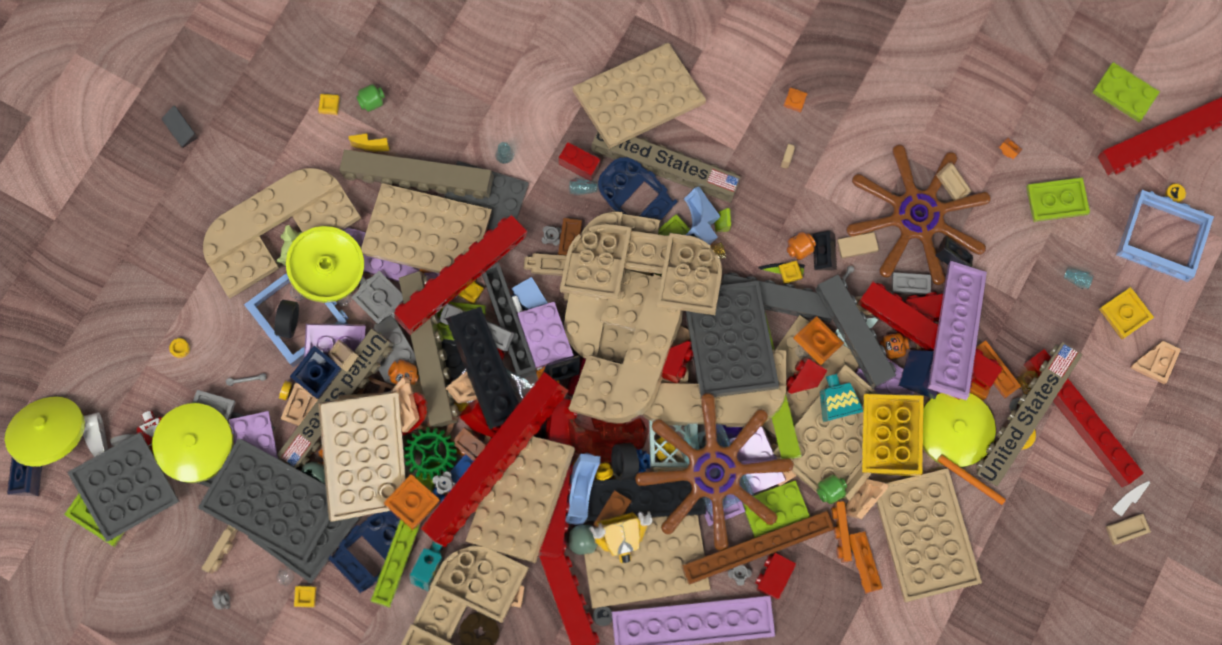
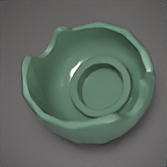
M309 462L301 469L302 473L326 485L324 464Z
M578 525L569 532V547L575 554L584 555L595 551L597 544L590 530L591 525Z

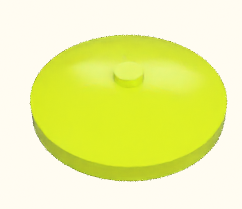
M329 226L311 228L301 233L288 249L286 256L288 279L294 289L309 300L321 303L341 300L357 288L363 276L364 257L362 250L356 240L341 229Z
M940 393L936 395L935 399H931L923 407V449L933 460L938 462L937 459L942 454L962 468L977 463L988 454L986 450L992 442L994 443L996 426L990 409L981 399L969 393V397L966 400H958L953 396Z
M47 397L39 399L21 409L10 421L5 433V446L10 455L23 465L43 466L51 464L66 456L79 443L85 429L84 415L79 407L67 398Z
M199 403L184 404L169 411L158 423L152 441L153 454L159 467L170 477L186 483L203 482L217 475L234 446L233 432L227 419L216 409Z

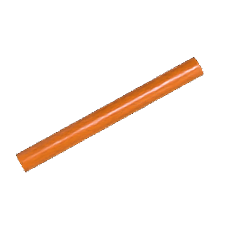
M942 454L937 459L938 462L1000 505H1003L1006 501V498Z

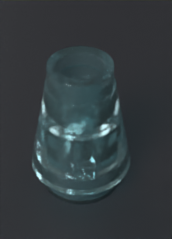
M502 142L498 145L495 157L500 163H509L514 157V152L506 142Z
M576 177L570 179L569 193L574 194V196L597 192L596 181Z
M1070 268L1067 269L1064 279H1067L1082 290L1084 288L1088 290L1094 278L1090 272Z

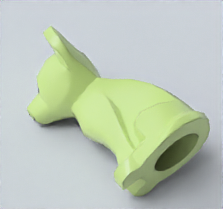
M286 225L285 231L281 234L284 244L281 247V256L276 260L277 263H282L284 266H286V256L290 245L302 233H297L289 225Z

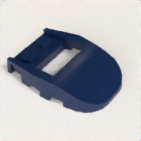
M621 157L612 161L601 173L598 180L600 195L615 212H623V214L628 215L620 207L643 182L647 183L659 195L639 217L661 221L678 202L676 199L672 200L667 194L668 189L658 181L652 171L646 170L640 163L628 157Z
M391 511L375 513L359 526L356 525L351 530V533L338 545L339 549L335 554L328 557L329 562L349 581L359 594L378 582L381 571L373 577L350 553L348 548L360 537H363L386 560L400 519Z

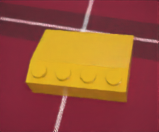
M864 394L862 473L922 476L924 396Z

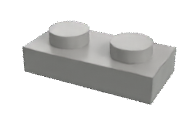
M893 272L891 293L918 295L931 293V275Z

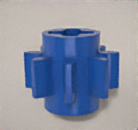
M636 450L639 460L638 473L646 472V469H650V455L647 451Z

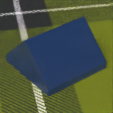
M313 346L290 377L319 400L342 369L326 353Z
M909 351L898 386L935 399L938 391L928 389L934 351Z
M12 457L7 495L39 496L42 466L23 465Z

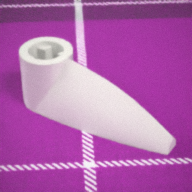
M100 413L84 416L85 429L83 436L94 457L108 450L105 429Z

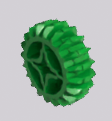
M427 427V433L424 434L422 429H419L420 436L417 437L413 433L412 436L415 440H407L411 447L405 446L404 450L410 453L403 456L405 459H410L405 462L406 466L413 465L409 469L411 473L417 470L416 477H420L423 473V480H426L428 475H430L433 481L434 474L441 476V471L449 472L446 469L447 466L450 468L454 467L450 461H456L457 458L451 454H456L457 449H450L455 446V442H449L451 439L450 435L444 438V430L438 434V428L435 427L433 433H431L430 427ZM435 439V441H433L428 446L422 444L420 445V443L424 440ZM441 442L446 447V458L438 454ZM416 449L423 454L420 466L416 463L414 457ZM432 450H434L433 452L436 455V457L429 456V458H426L427 454L425 453V451L431 452ZM431 462L441 463L436 468L426 469V466Z

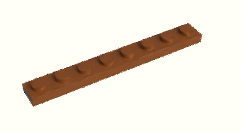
M826 511L681 567L686 581L690 585L834 530V527Z

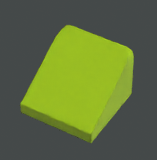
M726 208L717 212L720 218L714 222L716 232H729L731 228L730 209Z

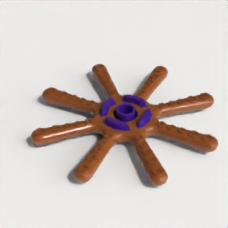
M896 145L892 150L905 186V193L902 196L890 193L861 174H856L852 178L853 185L891 204L894 208L893 214L889 217L850 224L847 226L846 231L849 236L854 237L889 226L899 228L901 236L879 269L880 275L886 278L892 275L910 239H919L923 244L932 281L936 285H941L945 282V275L939 259L935 256L936 250L932 242V236L935 233H942L977 255H982L986 250L984 243L947 225L944 222V215L951 211L986 205L990 202L991 198L987 192H981L947 203L940 202L936 194L942 183L936 175L948 163L955 165L958 159L957 155L953 152L946 153L929 187L926 190H919L914 184L905 147L903 145ZM915 211H920L923 217H918Z
M706 393L701 397L706 434L705 447L700 450L694 449L663 420L656 419L652 423V430L689 458V466L684 470L640 472L636 475L635 481L639 486L681 480L690 482L692 485L691 493L663 522L661 530L665 534H672L698 499L708 497L712 501L714 546L717 550H725L728 547V538L723 509L724 497L729 494L735 495L766 524L772 525L777 521V514L740 486V478L745 474L790 472L793 470L794 463L790 458L748 464L739 462L737 453L767 421L768 413L763 409L757 410L732 444L728 447H721L717 443L715 398L712 394ZM712 468H719L720 473L718 476L712 477L709 475V471Z

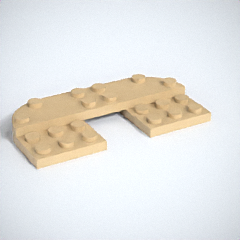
M314 168L294 171L225 212L210 225L203 242L204 257L229 298L234 297L279 269L260 236L290 217L294 218L302 233L320 226L335 227L343 230L361 219L341 185L331 174Z
M609 212L589 222L581 235L588 231V228L602 224L631 227L632 231L658 235L660 220L626 215L623 212ZM625 269L651 276V272ZM569 293L564 328L568 342L573 350L585 359L590 355L623 365L634 331L601 322L608 299Z
M602 224L590 227L588 231L578 235L568 249L560 292L618 301L624 269L662 274L657 307L710 315L716 314L722 266L718 255L711 249V246L699 238L670 233L669 236L632 231L631 227Z
M624 269L618 301L608 299L601 317L602 323L634 331L623 365L588 355L569 407L571 412L606 422L624 423L631 421L632 418L640 414L643 415L653 404L662 381L663 367L672 343L676 340L683 315L682 310L657 307L661 283L660 276L655 274L654 276H649Z
M772 350L779 389L714 397L716 425L745 427L759 409H763L768 413L767 421L780 410L786 394V350ZM689 361L686 364V374L683 379L680 378L678 384L662 378L653 404L643 414L646 419L652 422L656 419H661L667 425L687 426V424H704L698 384H688Z
M471 546L452 553L440 566L430 586V590L401 645H453L449 642L467 606L503 623L529 568L491 549L480 546Z

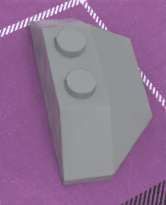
M390 316L379 325L375 324L373 329L394 343L392 353L387 358H383L379 369L385 382L394 384L390 381V376H388V370L394 361L405 360L416 367L417 362L415 354L395 319Z

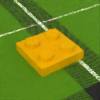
M1131 287L1099 309L1122 340L1154 318Z

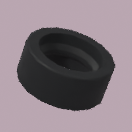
M284 299L280 301L274 323L276 336L292 338L295 334L299 318L298 302Z
M630 442L616 444L612 448V470L618 481L634 480L639 471L638 454L636 448Z

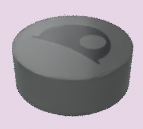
M606 606L596 608L593 613L594 622L599 626L609 625L612 622L611 609Z

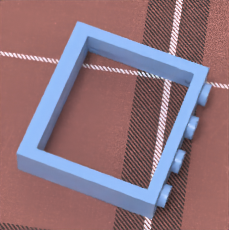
M1141 190L1135 197L1116 255L1189 282L1195 277L1214 216L1204 213L1203 210L1190 208L1187 204L1174 202L1169 197H1161L1155 195L1152 191ZM1142 203L1200 225L1187 267L1128 245Z
M286 273L244 305L294 368L304 359L305 346L293 355L280 337L275 335L273 328L256 308L290 282ZM336 301L325 303L338 320L335 324H348L346 321L349 319L343 310L338 311L336 309Z

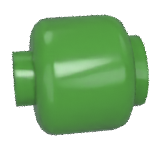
M370 84L359 89L356 98L361 109L370 112L383 105L382 99L385 96L381 87L377 89L374 84Z
M830 475L818 483L816 491L824 503L833 504L846 496L845 489L847 484L842 477L838 478L836 475Z

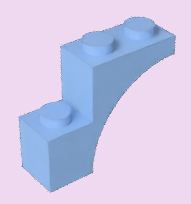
M696 187L684 198L692 216V227L686 235L699 238L710 245L718 238L710 226L720 218V215L701 188Z
M589 453L580 454L573 466L570 476L571 491L567 496V502H569L570 506L565 519L569 524L583 525L588 517L591 487L596 470L600 464V457L593 456Z

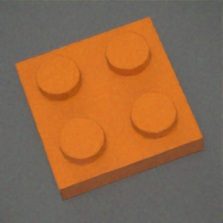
M817 316L793 338L820 365L844 344Z
M411 474L386 499L384 505L411 530H414L440 503V499Z

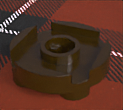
M481 612L467 616L459 629L460 641L463 645H496L500 634L497 622ZM482 627L485 635L477 639L474 630Z

